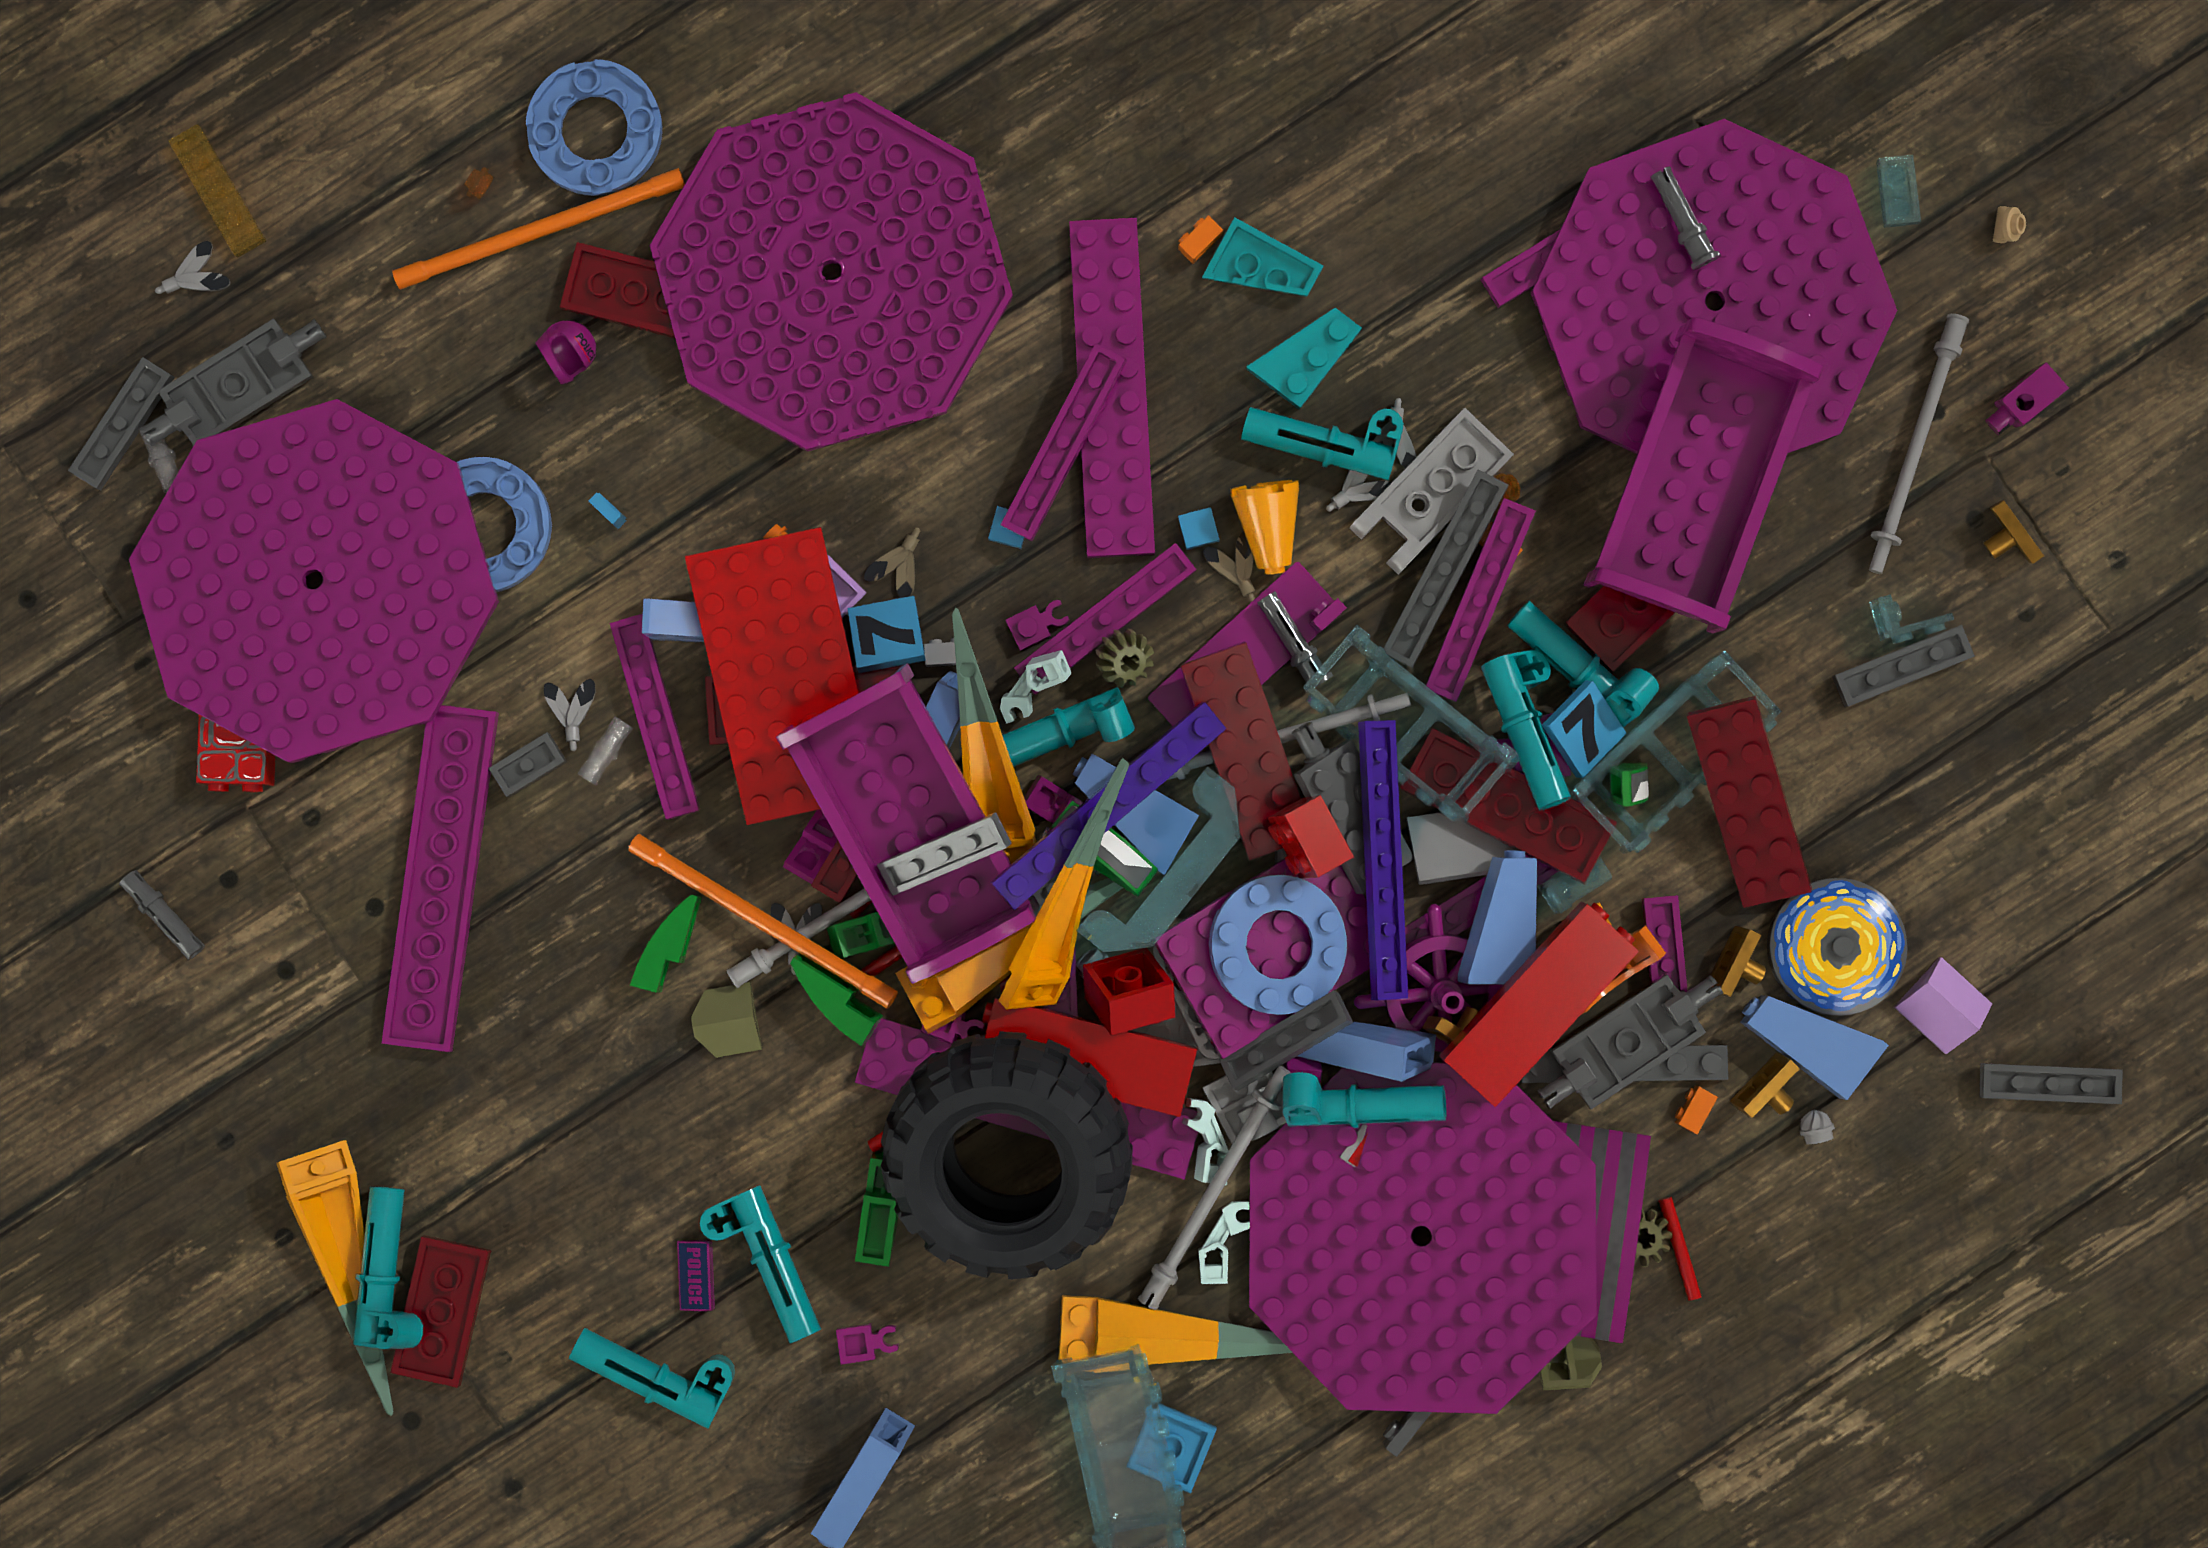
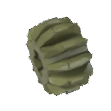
M1127 628L1123 634L1119 630L1114 629L1113 639L1111 640L1107 637H1102V642L1106 646L1105 648L1095 649L1096 654L1101 658L1096 662V666L1100 671H1103L1102 677L1107 682L1114 681L1118 687H1123L1126 682L1131 686H1136V677L1147 678V673L1144 669L1154 666L1153 661L1149 658L1154 652L1153 648L1147 644V638L1144 635H1136L1132 629ZM1127 655L1128 657L1123 661L1122 658Z
M1642 1208L1639 1230L1642 1229L1648 1233L1649 1239H1643L1645 1241L1643 1245L1637 1242L1635 1263L1639 1258L1641 1266L1648 1267L1649 1256L1659 1263L1662 1259L1657 1251L1661 1249L1669 1252L1670 1247L1662 1243V1239L1672 1238V1233L1670 1231H1661L1668 1224V1221L1665 1218L1656 1220L1657 1211L1650 1209L1645 1216Z

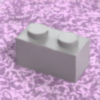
M954 638L946 643H942L941 639L929 640V644H924L926 667L956 665Z

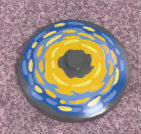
M1829 878L1811 882L1812 892L1786 898L1771 921L1767 937V954L1772 973L1784 992L1795 1002L1809 1010L1828 1015H1851L1868 1010L1891 993L1903 973L1907 958V936L1903 922L1892 903L1879 891L1865 883L1846 878Z

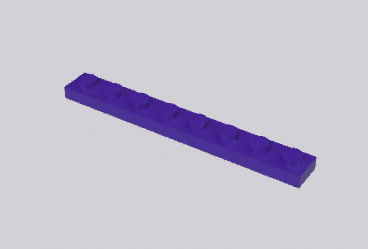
M1201 702L1129 764L1105 832L1227 729L1205 702ZM1109 781L990 882L1013 910L1017 909L1062 870Z
M1395 720L1358 722L1371 1000L1407 999L1408 979Z

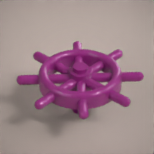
M1437 904L1430 905L1427 910L1430 935L1420 937L1406 945L1407 973L1424 987L1408 989L1407 999L1377 1001L1371 1000V994L1359 995L1354 999V1005L1358 1009L1385 1006L1387 1014L1396 1028L1423 1032L1421 1029L1427 1018L1432 1016L1436 1010L1438 1017H1443L1452 1023L1451 1014L1458 1013L1462 1015L1466 1006L1473 1008L1464 1001L1463 996L1485 994L1482 1009L1504 985L1459 983L1458 972L1463 956L1447 974L1445 950H1454L1464 954L1468 939L1459 935L1443 933L1442 912ZM1432 952L1434 976L1415 962ZM1426 1001L1409 1022L1403 1013L1401 1004ZM1436 1037L1434 1051L1442 1052L1448 1044Z

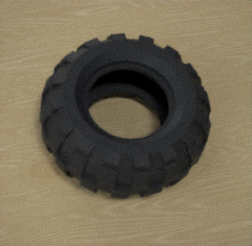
M1000 1031L998 1036L986 1039L984 1036H980V1034H975L954 1041L950 1048L941 1053H932L915 1068L905 1085L901 1086L886 1119L881 1139L883 1146L881 1170L887 1192L892 1194V1198H895L896 1206L894 1210L908 1232L912 1235L918 1233L925 1241V1249L944 1263L951 1259L966 1266V1273L988 1278L990 1273L1008 1274V1279L1035 1277L1040 1269L1048 1267L1050 1271L1053 1269L1058 1270L1081 1258L1084 1249L1090 1244L1093 1246L1099 1243L1112 1227L1115 1216L1120 1206L1124 1203L1132 1170L1133 1145L1130 1143L1128 1136L1129 1122L1121 1102L1117 1098L1113 1099L1107 1090V1080L1089 1062L1081 1064L1069 1054L1071 1049L1048 1039L1046 1044L1026 1039V1033ZM1002 1113L1022 1117L1037 1125L1050 1137L1060 1156L1062 1171L1050 1184L1029 1194L1005 1195L993 1192L974 1181L960 1164L954 1145V1133L968 1121L986 1114Z

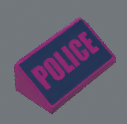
M712 1240L677 1241L680 1310H714Z

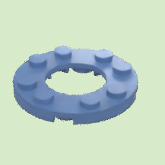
M595 59V61L578 64L573 62L553 72L534 93L526 116L528 146L538 166L554 183L564 189L582 195L599 196L612 194L635 183L653 164L662 140L661 113L651 90L633 71L620 64L606 60ZM589 97H604L615 102L624 111L628 123L627 136L621 148L612 156L604 159L585 160L574 155L566 146L562 135L563 120L568 110L578 101Z
M474 457L460 460L457 463L462 472V479L468 497L478 493L494 494L503 498L512 507L514 512L516 533L512 542L501 554L487 559L490 576L496 592L504 591L521 583L530 576L546 554L552 532V520L548 502L538 484L523 470L507 461L490 457Z
M1287 875L1258 877L1242 884L1231 892L1232 894L1221 908L1217 910L1209 934L1210 961L1218 981L1226 992H1229L1247 1008L1276 1015L1296 1013L1328 994L1342 972L1347 952L1345 926L1332 900L1314 884L1301 878ZM1275 910L1288 911L1300 918L1308 928L1311 938V951L1306 964L1295 975L1284 979H1273L1259 973L1250 962L1246 950L1247 935L1253 923L1263 914Z

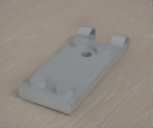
M1464 408L1354 521L1349 529L1362 540L1381 519L1390 525L1406 541L1386 562L1399 575L1451 521L1477 470L1479 469L1493 477L1514 454ZM1413 500H1422L1424 509L1422 511H1415L1412 508Z

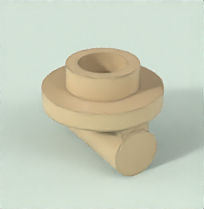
M1998 207L1993 242L2006 243L2007 241H2017L2021 234L2024 233L2026 219L2017 207Z

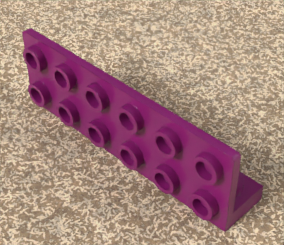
M1295 562L1186 662L1246 642L1262 685L1288 662L1292 656L1257 602L1276 591L1278 598L1307 643L1326 628L1347 607L1338 598L1333 600L1300 562ZM1181 667L1148 696V700L1172 727L1195 708Z

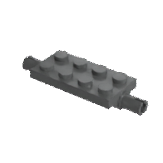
M273 318L158 390L167 408L164 409L165 413L144 427H140L141 433L146 435L144 438L153 447L177 430L179 432L183 431L194 446L195 442L199 439L231 430L314 378L301 359V352L320 340L327 338L326 334L321 330L320 325L315 319L291 335L285 334L277 320Z
M1305 723L1299 727L1300 730L1295 729L1292 731L1306 757L1304 759V768L1293 775L1305 797L1322 796L1354 856L1352 859L1341 864L1356 894H1364L1366 892L1360 754L1353 740H1345L1331 749L1324 748L1313 727V723ZM1401 834L1403 867L1414 860V857Z
M1665 974L1551 1050V1053L1563 1069V1075L1542 1089L1537 1090L1540 1097L1545 1099L1544 1103L1551 1109L1554 1105L1575 1092L1580 1094L1588 1108L1592 1110L1704 1035L1706 1031L1696 1015L1699 1013V1008L1723 994L1720 986H1714L1717 984L1716 980L1709 975L1705 980L1687 992L1683 990L1680 992L1669 976Z

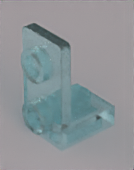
M1891 594L1869 602L1880 641L1891 638L1893 644L1913 639L1912 632L1924 629L1926 635L1945 630V623L1954 620L1953 613L1900 627L1899 621L1902 619L1901 610L1898 603L1892 600Z
M1599 857L1585 885L1561 872H1557L1538 884L1537 887L1554 914H1561L1572 907V903L1611 880L1612 874L1601 857Z

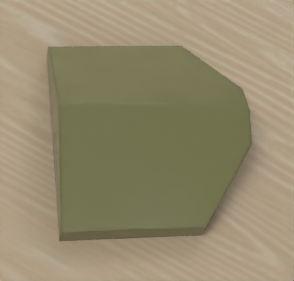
M751 982L744 983L739 988L735 985L704 990L691 1016L694 1037L716 1058L762 1050Z
M1575 1336L1539 1372L1542 1389L1590 1388L1602 1369L1600 1349L1593 1338Z

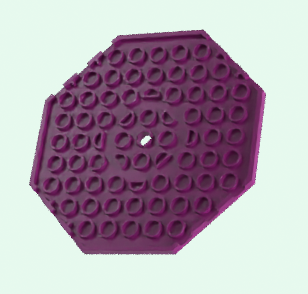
M857 92L844 95L843 98L825 103L821 101L802 106L792 112L780 115L776 113L750 120V123L732 128L727 126L717 129L650 244L689 386L807 452L946 414L1013 298L974 158ZM834 263L840 266L842 269L841 276L834 280H826L822 275V271L827 264Z
M1721 119L1590 167L1582 180L1531 291L1532 299L1543 321L1542 326L1551 350L1554 351L1560 367L1559 372L1568 396L1571 397L1577 413L1576 417L1580 428L1636 454L1639 451L1679 342L1674 340L1677 332L1692 317L1708 320L1751 334L1792 350L1824 366L1820 379L1813 383L1788 453L1841 434L1897 312L1848 176L1726 119ZM1669 166L1698 223L1706 225L1708 229L1706 235L1714 251H1719L1721 255L1715 261L1697 270H1692L1691 264L1693 262L1685 246L1680 245L1678 242L1680 232L1655 183L1651 180L1653 174L1660 170L1663 172V169ZM1718 293L1722 299V308L1720 310L1713 311L1706 306L1705 298L1707 294Z
M338 399L197 440L129 558L167 698L289 763H295L317 754L352 746V744L392 734L414 725L432 722L499 603L459 464ZM316 571L320 572L323 576L321 586L317 589H309L306 585V575Z
M1432 1063L1431 1069L1402 1082L1342 1067L1322 1087V1090L1348 1089L1354 1084L1357 1085L1358 1089L1444 1085L1447 1105L1446 1121L1366 1124L1367 1129L1364 1137L1367 1135L1358 1167L1351 1166L1340 1156L1346 1147L1356 1143L1358 1139L1357 1132L1363 1124H1360L1359 1128H1353L1350 1124L1289 1127L1286 1123L1250 1159L1249 1308L1347 1410L1497 1414L1597 1316L1596 1164L1517 1085L1494 1107L1447 1063ZM1417 1226H1425L1431 1232V1241L1426 1246H1419L1412 1240V1231Z

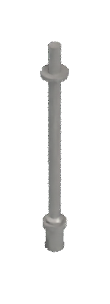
M1948 314L1941 339L1935 343L1934 351L1938 359L1882 531H1873L1871 533V537L1878 541L1869 567V571L1882 574L1891 545H1901L1902 540L1895 533L1951 361L1960 357L1962 353L1960 345L1969 323V319L1965 316Z
M1408 693L1375 702L1373 694H1370L1367 697L1368 704L1308 722H1312L1316 733L1371 717L1373 721H1380L1379 715L1409 707L1411 703ZM1308 722L1277 730L1281 743L1295 740L1296 738L1293 736L1292 731L1295 729L1300 730L1299 727ZM1210 750L1195 755L1167 780L1177 777L1179 780L1185 779L1190 770L1213 764L1214 761Z
M864 888L798 929L797 932L810 939L871 899ZM780 941L767 950L755 948L751 951V956L734 967L727 969V974L734 985L739 988L762 972L764 974L769 973L773 962L792 949Z
M1282 1066L1277 1067L1263 1092L1253 1091L1252 1096L1258 1102L1167 1258L1162 1263L1154 1264L1151 1270L1153 1275L1142 1294L1138 1297L1142 1304L1145 1305L1151 1294L1154 1293V1297L1148 1307L1157 1310L1170 1285L1176 1284L1178 1280L1177 1266L1269 1109H1280L1281 1104L1275 1099L1283 1087V1077L1290 1074V1071Z

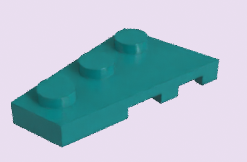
M1234 217L1202 279L1308 297L1324 266Z
M1334 308L1248 365L1246 370L1300 410L1360 333L1362 327L1337 308Z

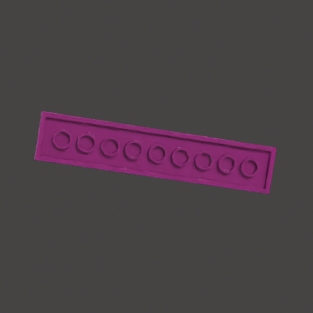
M1137 218L1069 221L1077 376H1079L1095 343L1125 357L1127 360L1081 448L1087 558L1155 555Z
M441 705L433 721L425 725L381 1044L453 1052L491 775L489 768L492 766L498 712Z
M882 1018L866 1042L855 1083L898 1095L901 1086L905 1085L918 1065L932 1053H941L951 1047V1044L925 1035L920 1031L921 1029ZM1121 1102L1129 1122L1128 1136L1130 1143L1133 1145L1132 1164L1185 1180L1198 1132L1184 1125L1183 1117L1193 1119L1197 1115V1110L1183 1107L1181 1116L1177 1117ZM995 1113L976 1117L983 1121L1051 1140L1041 1128L1019 1116Z

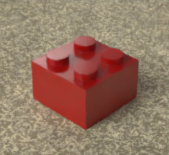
M1321 795L1301 798L1267 817L1271 824L1268 827L1271 837L1276 844H1282L1287 854L1285 862L1292 874H1298L1299 878H1319L1354 857Z
M1147 947L1083 964L1085 999L1111 1036L1175 1018L1174 983Z

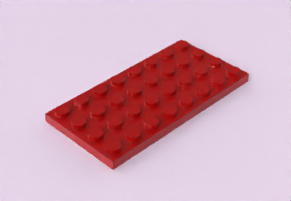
M822 527L686 555L685 561L746 824L750 825L821 809L789 750L781 748L776 736L790 725L796 727L858 694Z

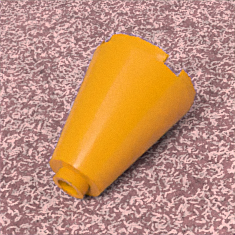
M1298 480L1256 483L1257 485L1251 486L1250 489H1247L1246 485L1230 489L1233 503L1257 568L1264 569L1266 575L1285 572V566L1291 565L1299 494Z

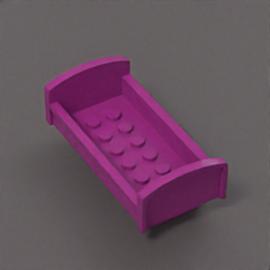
M1692 317L1677 332L1674 340L1679 342L1597 564L1594 570L1588 572L1584 586L1604 585L1708 624L1706 631L1716 633L1727 629L1731 618L1728 615L1730 606L1813 383L1820 379L1824 366L1792 350L1751 334L1708 320Z
M907 663L890 677L796 727L793 725L786 727L776 736V739L782 749L787 748L906 962L908 967L905 972L911 983L914 984L975 955L1036 920L1040 905L1033 895L1017 909L1013 910L990 883L1011 865L1004 850L892 896L877 867L881 861L985 817L913 685L911 678L914 674Z

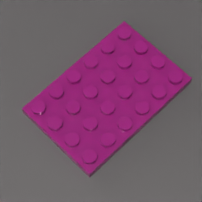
M1284 858L1246 882L1268 875H1287L1298 878L1299 876L1298 874H1292ZM1341 865L1319 878H1301L1317 886L1332 900L1342 917L1346 930L1347 952L1344 967L1329 993L1370 969L1367 901L1363 894H1356ZM1236 888L1152 938L1153 943L1221 1059L1228 1057L1257 1039L1261 1033L1295 1014H1267L1247 1008L1229 992H1226L1214 973L1209 955L1211 925L1217 910L1221 908L1232 894L1231 892ZM1275 910L1263 914L1253 923L1247 935L1246 950L1250 962L1259 973L1273 979H1284L1295 975L1306 964L1311 951V938L1308 928L1300 918L1288 911Z

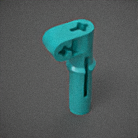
M1250 407L1241 440L1323 462L1322 467L1325 468L1334 465L1389 481L1404 423L1398 412L1392 409L1379 410L1372 416L1366 436L1362 438L1340 432L1338 426L1333 425V428L1329 429ZM1385 417L1391 418V424L1396 426L1395 432L1389 431L1387 434L1388 439L1396 440L1395 447L1369 440L1370 434L1381 435V428L1376 427L1377 422H1384ZM1280 430L1354 450V454L1351 456L1282 437L1278 434Z
M1530 600L1507 624L1533 650L1541 652L1546 657L1549 664L1569 681L1568 686L1571 689L1578 688L1585 680L1593 681L1622 727L1638 717L1659 691V684L1654 676L1640 668L1630 670L1618 680L1600 664V657L1597 654L1592 657Z
M1527 650L1503 655L1481 666L1482 672L1503 721L1501 730L1509 735L1538 809L1545 810L1571 799L1566 782L1540 721L1543 717L1542 712L1535 709L1528 690L1549 678L1551 669L1548 660L1537 650Z
M1115 687L1068 708H1054L1053 714L1002 736L1013 767L1065 745H1068L1069 748L1074 747L1077 740L1096 732H1100L1105 742L1120 740L1131 734L1135 730V726L1119 688Z
M1296 1072L1283 1077L1282 1113L1289 1127L1350 1124L1353 1128H1359L1360 1124L1446 1121V1093L1444 1085L1358 1089L1357 1085L1354 1084L1348 1089L1322 1090L1319 1080L1315 1075Z
M761 1186L752 1188L705 1210L700 1219V1228L703 1234L710 1240H723L743 1232L752 1253L750 1262L752 1265L756 1263L789 1343L798 1341L821 1330L788 1252L791 1245L783 1240ZM731 1203L741 1228L737 1229L734 1221L725 1223L723 1230L721 1227L715 1228L713 1222L717 1220V1216L724 1217L731 1214L727 1204ZM761 1230H762V1233H763V1235H764V1237H765V1240H766V1242H767V1244H768L769 1250H768V1248H767V1246H766V1244H765V1241H764V1239H763V1237H762V1234H761V1232H760ZM771 1256H773V1259H774V1261H775V1263H776V1266H777V1268H778V1270H779V1273H780V1275H781V1277H782V1280H783V1282H784V1285H785V1287H786V1289H787V1292H788V1294H789V1296H790V1299H791V1301H792L793 1304L790 1303V1300H789V1298H788V1296H787V1293H786V1291H785V1289H784V1286H783V1284H782V1281H781V1279H780V1277H779V1274H778V1272H777V1270H776V1267H775V1265H774V1263H773V1260H772Z
M369 1187L361 1273L356 1274V1279L359 1282L354 1345L379 1349L414 1348L422 1339L423 1324L417 1315L392 1311L395 1284L400 1281V1276L396 1275L405 1189Z
M586 1328L583 1329L569 1356L570 1360L645 1397V1403L655 1402L707 1429L713 1421L735 1376V1366L728 1357L719 1354L712 1355L705 1360L692 1382L670 1371L666 1363L660 1366ZM716 1367L722 1369L721 1376L723 1378L717 1380L714 1389L722 1392L721 1396L697 1385L698 1381L707 1385L712 1377L710 1371H714Z

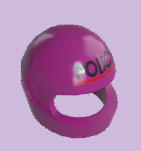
M560 321L551 325L535 342L561 385L573 381L576 375L585 371L592 364L596 356V342L592 333L587 327L575 321Z

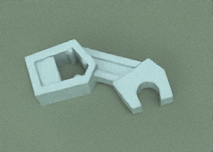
M1062 650L1032 658L1012 690L1002 696L1000 710L1006 724L1013 722L1017 717L1013 707L1019 708L1024 718L1031 715L1033 712L1032 693L1029 692L1032 689L1039 692L1068 679L1072 672ZM1042 666L1047 675L1043 679L1037 676V668Z
M1187 1098L1186 1106L1196 1107L1197 1115L1193 1119L1183 1117V1124L1201 1133L1205 1141L1197 1149L1194 1179L1210 1183L1229 1150L1214 1116L1216 1110L1207 1101ZM1213 1149L1219 1151L1217 1154V1164H1210L1211 1151Z
M1231 1201L1221 1208L1222 1215L1203 1246L1198 1248L1201 1284L1227 1283L1228 1248L1223 1244L1229 1234L1232 1236L1250 1228L1249 1221L1240 1222L1236 1219V1213L1239 1210H1249V1201ZM1217 1247L1222 1250L1220 1252L1222 1264H1205L1207 1252L1215 1250Z

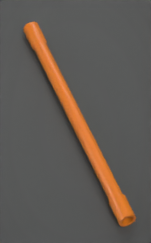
M677 168L654 176L646 182L426 261H418L392 270L394 280L401 290L426 281L432 276L624 207L683 189L685 185L680 169Z
M641 834L636 835L630 843L628 851L654 867H659L854 986L863 995L886 1009H889L895 1001L898 991L876 977L867 975L670 855L664 848Z

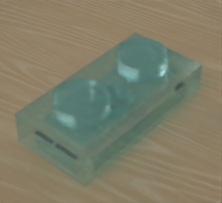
M1913 155L1879 158L1876 161L1884 228L1917 225L1921 222Z

